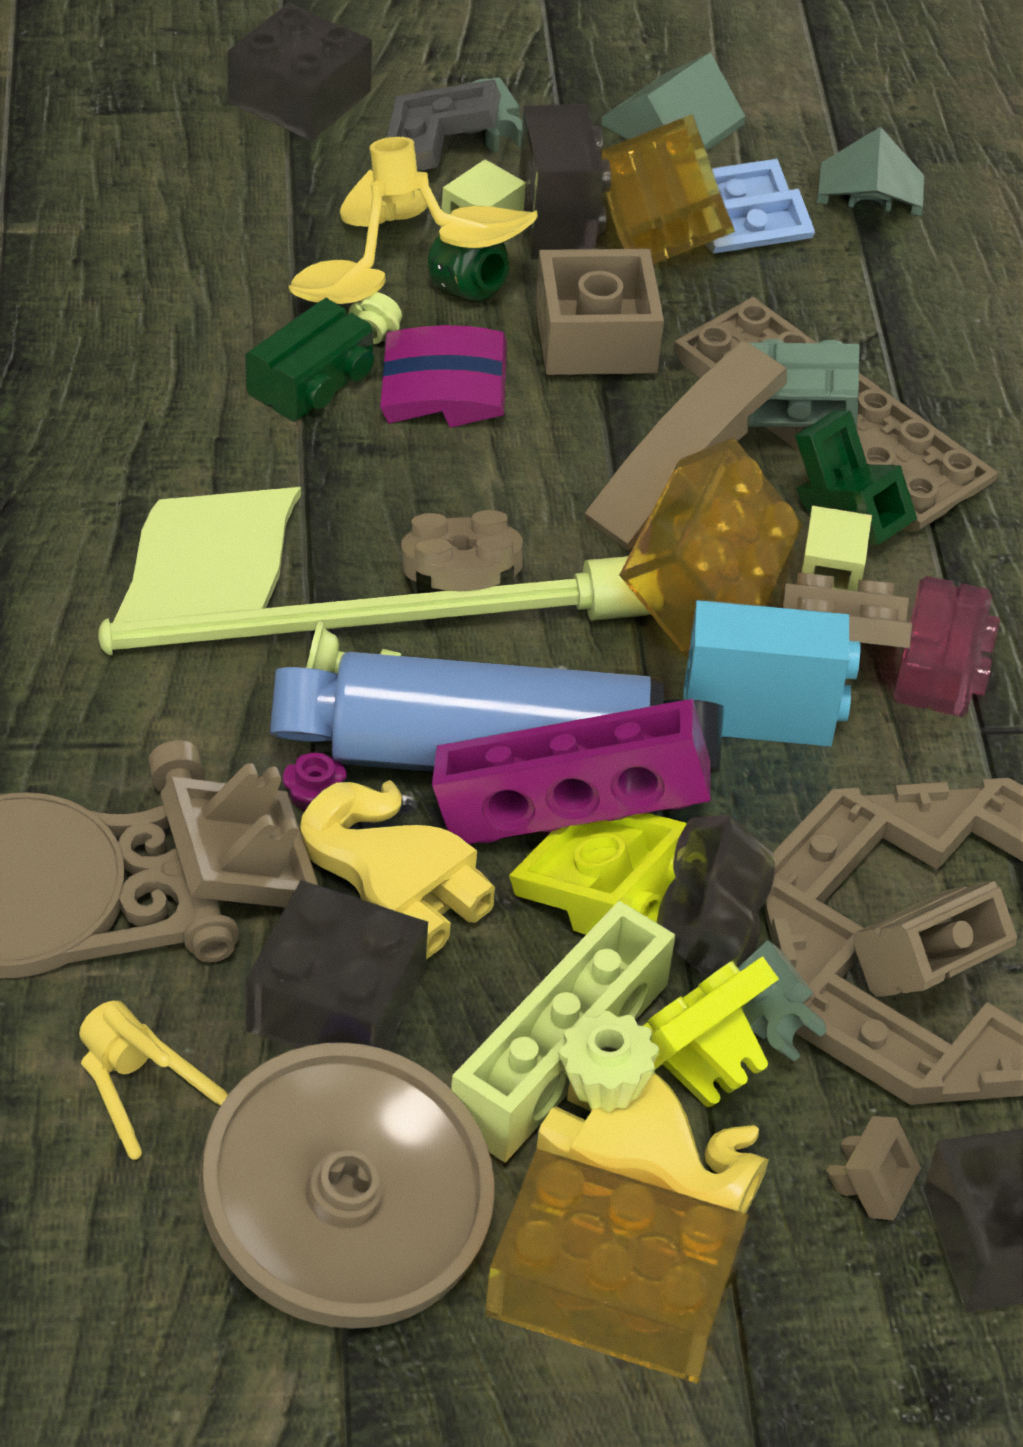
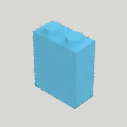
M697 600L683 687V699L708 701L723 705L722 737L832 747L836 723L847 722L849 717L851 685H846L845 680L856 679L859 670L860 641L849 640V614Z

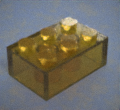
M733 437L679 459L619 576L688 658L696 601L765 606L801 530L802 523L796 517L792 507L784 502L762 474L756 461L748 456Z
M536 1149L490 1266L485 1315L699 1384L739 1262L749 1215Z

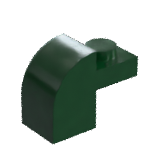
M834 410L795 435L809 478L808 481L796 489L810 515L812 506L872 515L868 540L870 545L881 544L918 519L901 465L867 463L851 411Z

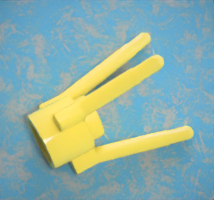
M109 1001L101 1004L85 1018L81 1025L80 1039L90 1050L82 1059L81 1065L95 1080L118 1136L132 1160L139 1159L142 1155V1150L109 1073L111 1071L129 1074L142 1067L150 1058L160 1067H170L217 1105L221 1106L228 1096L225 1090L159 1040L146 1024H142L121 1001Z

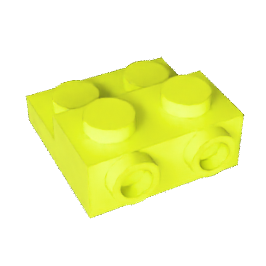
M650 813L630 815L620 820H601L567 826L552 831L509 874L515 896L567 910L573 931L586 935L618 901L660 925L664 914V905L678 890L689 892L697 885L702 865L691 824Z

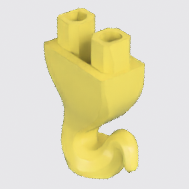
M392 781L384 782L381 792L368 786L351 782L335 783L324 789L312 800L302 815L300 832L309 859L355 886L361 896L367 925L376 938L390 952H393L403 944L427 960L439 951L450 937L451 922L443 917L442 914L452 908L466 921L476 923L492 910L495 886L476 869L477 850L456 834L438 827L424 825H404L359 830L349 829L357 822L375 823L385 821L400 811L402 796Z
M655 1072L636 1100H631L627 1108L616 1107L612 1112H606L602 1108L591 1109L588 1102L578 1099L570 1083L567 1100L591 1111L587 1119L584 1120L555 1106L551 1108L539 1128L537 1150L567 1167L566 1184L591 1193H610L630 1189L649 1191L663 1198L683 1214L703 1222H729L737 1225L746 1214L758 1191L769 1160L755 1154L736 1151L749 1147L756 1142L759 1131L757 1126L732 1127L715 1133L708 1141L704 1154L705 1162L716 1174L705 1170L699 1159L687 1115L679 1099L670 1086Z

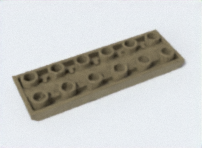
M751 297L675 340L674 350L680 363L697 377L701 378L743 339L753 343H760L767 339H778L785 343L817 342L756 298ZM859 373L856 429L868 464L901 465L918 518L903 528L904 531L913 532L922 529L947 513L957 503L972 497L997 480L999 474L997 471ZM766 427L800 453L795 435L807 427Z

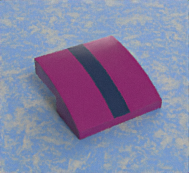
M456 325L423 326L387 332L380 404L387 423L390 424L442 411L451 428L504 415L507 339L504 332L487 328Z

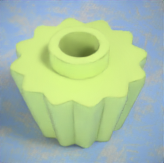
M607 1010L603 1011L596 1018L581 1016L577 1027L566 1029L564 1031L565 1044L560 1047L558 1055L578 1099L588 1102L591 1109L602 1108L606 1112H612L616 1107L625 1109L631 1100H636L652 1077L655 1067L654 1062L659 1054V1047L650 1041L652 1037L651 1029L638 1026L632 1015L617 1017Z

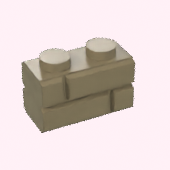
M995 881L975 884L968 888L964 886L938 893L853 933L854 940L852 941L869 990L877 998L896 995L900 992L904 994L924 991L944 981V978L952 977L1015 946L1018 937L1001 888L998 887Z

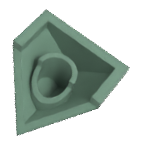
M879 127L821 162L817 203L828 204L830 195L850 194L848 207H854V204L860 200L869 199L879 202L885 211L890 212L892 199L911 205V214L921 215L923 209L924 174L889 135Z

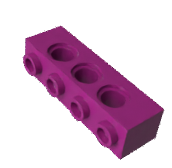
M693 699L437 745L432 787L448 831L456 834L468 844L477 842L490 843L505 837L539 831L552 832L567 826L601 820L615 821L630 815L664 809H683L693 804L711 801L710 758Z

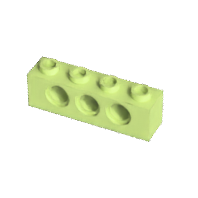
M618 901L452 1075L451 1091L461 1099L471 1112L482 1132L489 1153L506 1163L544 1121L551 1108L557 1107L568 1095L570 1081L558 1055L560 1047L565 1044L564 1031L566 1029L577 1027L581 1016L596 1018L606 1010L612 1012L617 1017L632 1015L636 1020L668 984L675 941L674 933Z

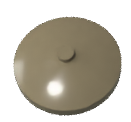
M323 1043L301 1047L278 1055L258 1066L233 1088L221 1104L212 1122L203 1148L199 1169V1194L205 1224L220 1256L238 1279L258 1297L291 1316L311 1323L339 1328H370L407 1319L424 1311L445 1296L464 1276L476 1257L489 1228L494 1205V1174L487 1144L471 1112L461 1099L433 1073L399 1054L381 1048L353 1043Z

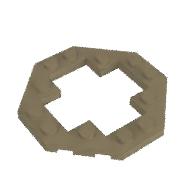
M1010 778L983 779L981 788L949 790L947 782L896 785L894 794L864 796L861 795L859 788L832 789L760 866L757 884L771 941L784 952L812 990L813 994L803 1004L824 1020L827 1032L821 1037L806 1025L800 1027L795 1033L910 1105L1023 1096V1023L986 1002L951 1045L843 979L846 973L859 960L852 940H854L853 933L863 929V927L823 903L882 838L937 870L971 832L1023 861V785Z

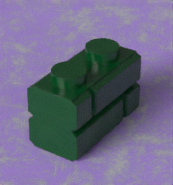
M325 297L246 353V389L248 394L266 406L272 404L274 411L292 422H295L313 408H324L331 401L337 390L351 380L355 382L362 380L371 370L374 362V330L371 324L352 312L347 315L345 308Z

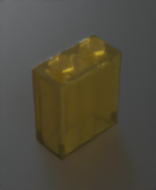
M693 114L593 154L616 231L624 249H650L652 262L655 264L735 232L712 162Z

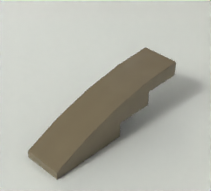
M744 339L740 341L708 370L659 420L623 462L587 509L585 520L629 551L709 482L708 466L748 433L747 417L787 384V368Z

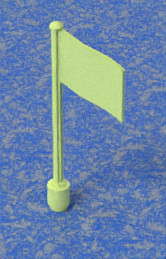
M301 487L160 499L151 509L141 531L133 581L113 623H109V618L101 623L98 630V640L102 650L108 655H113L112 650L313 631L316 630L318 621L324 622L325 629L570 605H576L578 610L586 609L591 621L650 615L651 609L664 607L666 597L665 578L659 559L646 560L644 555L585 560L583 573H575L573 579L493 586L471 591H440L267 608L280 576L286 524L295 504L301 497Z

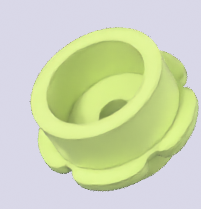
M376 292L360 302H353L349 307L348 314L352 312L371 324L374 330L373 344H378L381 341L386 342L387 332L400 330L399 323L402 320V312L394 300L382 293Z

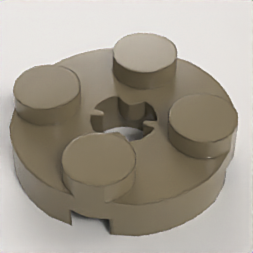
M496 510L479 511L473 514L472 517L448 519L436 513L418 515L411 521L412 531L404 536L401 543L402 569L405 575L415 582L416 571L422 575L431 576V587L440 590L471 591L490 588L501 584V572L512 567L513 575L515 576L523 567L522 537L518 531L508 526L507 515Z

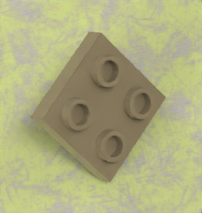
M249 763L244 765L227 783L171 776L161 791L160 795L191 897L309 910L321 894L287 791L278 790L282 779L277 767L268 768L258 778L255 765Z

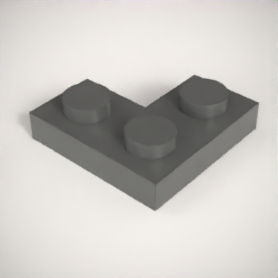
M496 80L396 96L387 138L406 137L414 141L417 172L438 168L443 141L446 135L458 133L475 134L484 129L495 127L501 97Z

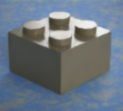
M650 249L539 250L535 307L546 375L657 373L664 319Z

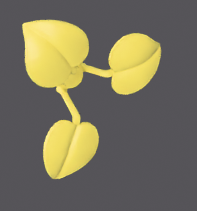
M388 137L377 140L370 145L373 171L369 170L356 184L340 209L341 220L344 223L354 226H368L363 258L358 263L348 260H330L313 264L293 278L291 285L288 286L289 293L317 303L326 297L336 304H347L363 300L378 292L386 281L385 273L370 268L374 264L379 224L386 220L394 221L412 218L422 213L428 207L436 224L443 226L439 230L440 239L443 242L459 247L481 248L507 241L525 230L538 217L537 210L525 212L490 206H468L455 209L451 214L444 213L429 187L427 172H417L414 141L406 137Z

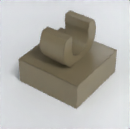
M872 1116L862 1136H849L841 1142V1146L848 1158L847 1164L845 1166L829 1165L826 1172L838 1193L842 1195H858L869 1218L895 1220L921 1166L898 1118Z

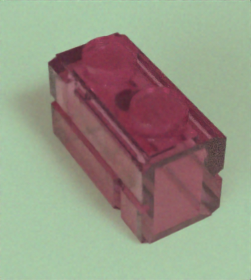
M930 576L920 579L910 622L913 623L910 648L904 649L894 694L897 703L923 709L930 705L934 711L962 717L968 712L972 693L984 696L992 659L982 658L980 655L981 651L993 652L1000 617L989 615L992 599L989 589L967 584L955 587L953 581Z

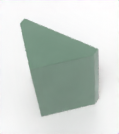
M711 52L666 72L602 116L601 125L683 169L744 125L745 115Z

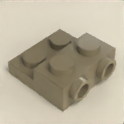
M798 572L796 584L782 583L779 608L849 614L850 641L910 648L913 623L906 622L909 597L894 596L895 583L858 580L857 591L833 589V576Z

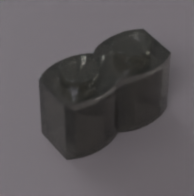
M730 815L691 818L684 827L675 848L673 859L675 878L661 901L657 924L675 934L673 950L703 975L714 974L731 961L738 968L755 952L760 934L758 911L764 905L773 885L775 859L773 853Z

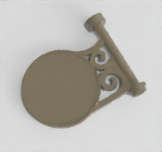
M174 740L165 742L157 746L149 755L148 763L154 787L160 792L171 776L203 780L204 770L199 749L188 741ZM0 794V979L37 975L71 962L185 942L186 948L198 960L217 962L227 958L234 951V945L239 938L238 927L233 919L221 915L218 900L191 897L177 848L175 847L168 853H165L166 837L163 829L170 827L164 805L137 813L107 814L91 811L70 800L47 794ZM115 836H120L118 842ZM145 844L147 856H140L134 852L136 846ZM125 869L129 871L131 874H133L127 880L125 875ZM152 892V903L145 906L137 903L138 898ZM167 894L176 901L178 907L176 912L168 919L163 920L167 916L168 911L167 898L165 896ZM120 910L128 922L140 926L108 932L118 917Z

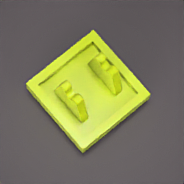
M763 956L741 972L733 961L729 962L698 985L699 987L685 997L681 996L667 1005L643 1025L651 1029L652 1037L650 1041L659 1047V1054L654 1062V1070L664 1065L706 1107H712L720 1101V1095L714 1087L713 1081L718 1082L720 1087L727 1093L735 1091L747 1082L748 1077L741 1067V1062H744L755 1074L762 1072L768 1066V1061L742 1010L743 1006L779 980Z

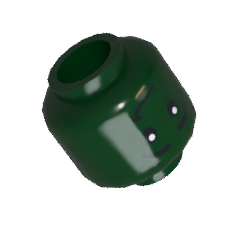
M438 234L430 247L428 273L432 283L443 293L476 302L486 300L500 289L508 276L509 260L504 242L488 247L466 248L445 243Z

